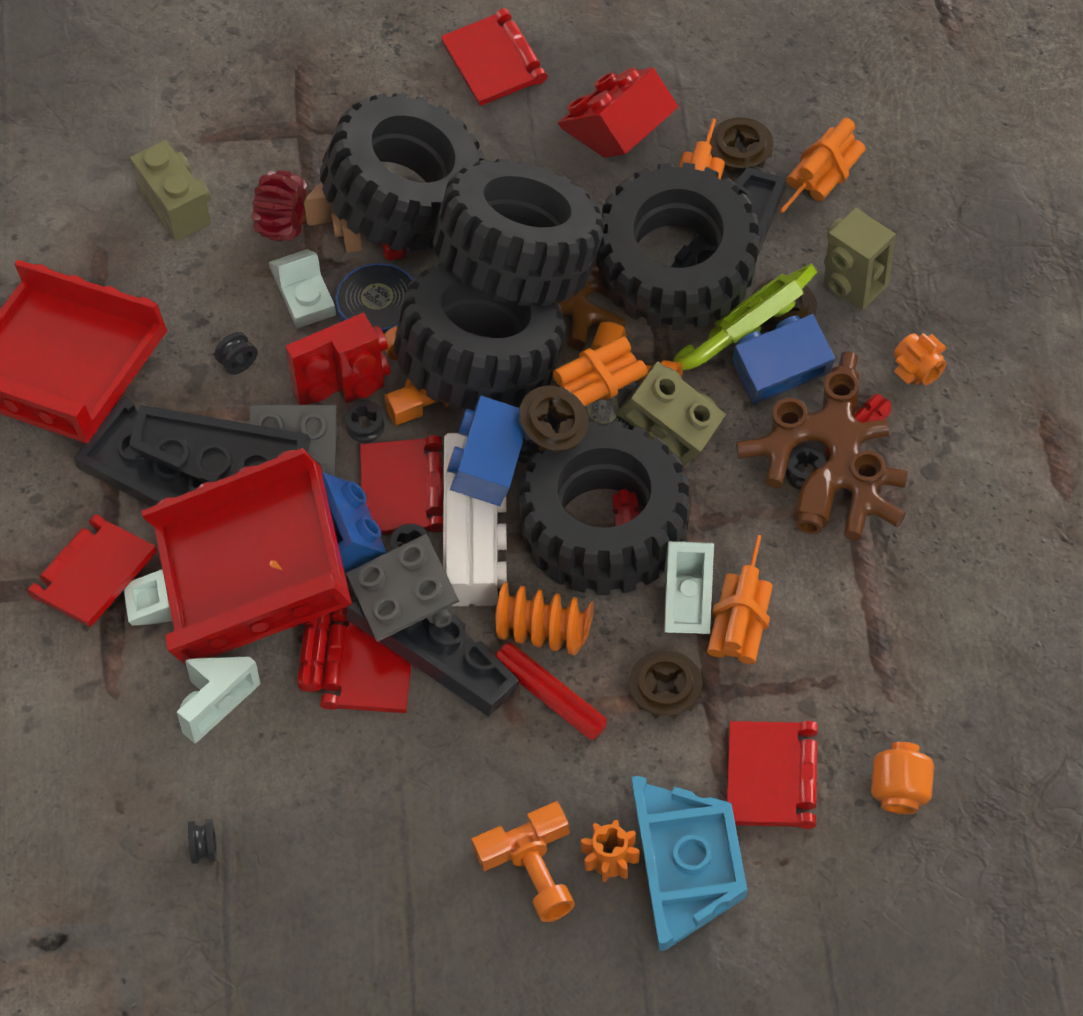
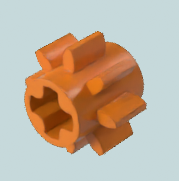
M915 333L910 334L899 343L894 351L895 361L899 364L894 372L908 385L912 382L916 386L920 382L923 385H929L937 380L946 368L947 362L941 355L946 346L933 334L927 336L922 333L920 337Z
M614 820L612 824L604 826L594 823L593 838L581 839V852L588 854L584 859L585 870L592 871L595 869L601 874L602 882H606L609 877H616L618 875L624 879L628 878V863H639L640 850L633 847L636 843V832L633 830L626 833L619 827L618 820ZM608 848H613V852L607 853Z

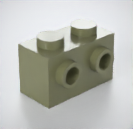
M164 140L130 157L138 191L175 242L211 224L207 202L211 200L210 192L201 178L195 180L191 175L190 165L181 151L175 153L169 143Z
M855 208L844 219L838 218L827 232L828 247L827 255L824 259V265H826L824 285L834 295L845 298L861 310H864L889 286L896 234L858 208Z
M658 361L648 370V374L638 381L616 413L631 426L648 431L649 439L660 438L669 446V454L677 455L683 466L688 464L702 451L726 415L709 396L698 393L682 380L679 373L672 368L665 367Z

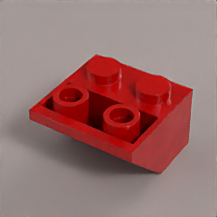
M632 67L621 74L615 75L614 72H610L599 78L594 83L595 90L588 96L583 95L567 106L569 113L559 120L558 124L561 129L603 158L628 153L679 106L654 67L636 70L635 67Z

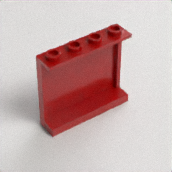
M17 260L14 265L21 282L0 309V414L88 444L166 334L167 328L158 304L149 298H138L122 293L111 286L103 287L87 282L77 275L68 276L50 270L42 264L34 265Z
M304 448L285 451L275 459L257 466L244 467L232 476L216 482L201 484L196 490L178 497L165 498L159 501L157 505L141 511L142 517L155 528L174 627L173 632L165 634L167 650L185 666V661L188 659L212 658L352 605L321 467ZM275 560L283 570L271 567L270 561Z

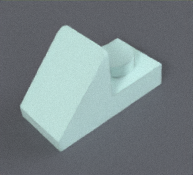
M306 249L269 262L271 272L297 329L336 316L335 305L320 273L317 253Z
M668 541L663 578L666 585L664 632L710 634L714 543Z
M197 658L185 661L190 681L200 691L190 693L183 700L177 715L182 733L194 744L261 684L256 662L252 658Z

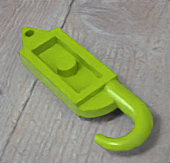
M811 263L789 275L780 274L733 308L728 315L714 322L716 327L709 333L707 341L696 349L691 344L687 345L676 354L673 361L682 363L683 370L693 369L707 362L731 343H737L742 337L760 331V325L772 316H782L795 306L794 300L804 294L802 289L815 276L817 270Z

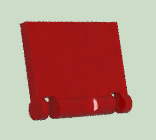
M504 8L498 10L492 16L441 36L444 47L479 106L533 84H542L548 78L545 70L539 68L540 62L516 22L511 20V14Z
M431 435L423 439L360 444L361 488L366 494L367 507L372 519L378 524L381 535L392 534L398 527L405 524H416L431 532L443 531L444 517L439 516L444 514L443 455L437 452L442 449V438L440 436ZM427 514L433 515V517L427 519Z
M94 514L89 520V524L98 532L93 535L89 530L82 528L40 574V579L49 587L43 590L39 585L32 583L26 590L34 600L41 601L90 628L158 551L155 545L106 521L98 514Z
M344 607L332 612L331 619L334 622H349V627L341 624L330 626L322 687L326 691L337 692L340 690L341 694L340 696L330 693L323 694L320 706L323 709L331 710L351 709L407 713L412 664L345 619L347 608Z
M730 721L727 802L732 804L735 825L799 827L802 829L816 827V815L807 812L796 814V808L812 810L816 808L818 743L812 739L798 741V735L815 737L818 734V724L816 722Z

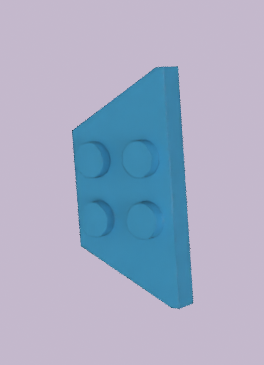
M634 776L631 777L656 936L659 951L669 949L747 897V884L731 803L712 797L701 798L692 791L675 786L673 791L647 784V778Z

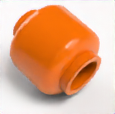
M894 742L891 745V749L879 752L873 760L871 794L875 800L881 803V808L887 812L915 814L919 812V807L926 805L932 798L934 763L930 757L919 752L920 746L917 744Z

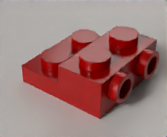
M364 312L285 346L293 395L299 405L323 401L338 391L346 403L358 398L369 397L377 390L385 387L384 376L391 374L387 358L382 352L388 349L385 335L378 325L372 327Z

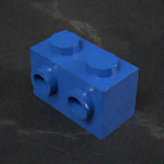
M811 314L802 319L798 315L791 316L781 321L775 330L763 335L760 331H756L742 337L737 342L738 345L735 346L731 360L754 405L829 374L835 361V356L814 315Z
M480 396L474 411L465 410L458 434L465 436L462 448L454 447L447 468V472L454 474L450 487L451 491L501 506L510 488L525 435L522 426L517 425L519 408Z
M323 472L322 476L345 576H347V572L387 552L380 538L381 530L372 519L367 507V497L363 489L353 481L348 482Z

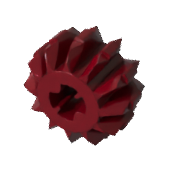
M278 170L277 172L268 171L266 175L260 177L259 186L254 189L255 197L252 202L253 213L251 218L254 221L255 232L260 233L262 237H268L269 240L281 242L283 240L292 241L295 236H299L301 233L302 224L306 222L304 201L309 194L306 191V181L301 179L300 175L291 174L290 171Z

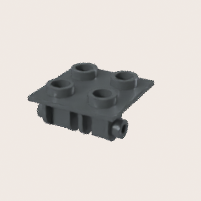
M250 405L249 424L308 434L311 439L308 454L319 464L322 473L324 472L336 477V438H339L337 405Z
M427 534L346 573L377 642L425 618L437 627H445L452 622L454 611L452 605L460 602Z

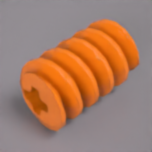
M505 582L500 590L495 612L497 637L501 640H506L513 631L515 642L523 644L531 634L532 644L537 648L542 647L548 638L550 649L558 652L566 641L568 654L575 656L585 644L589 635L594 613V602L590 601L585 611L581 612L579 611L578 598L573 597L567 608H562L560 594L555 593L550 603L544 604L543 590L538 589L532 600H527L525 586L520 585L513 597L509 596L508 582Z

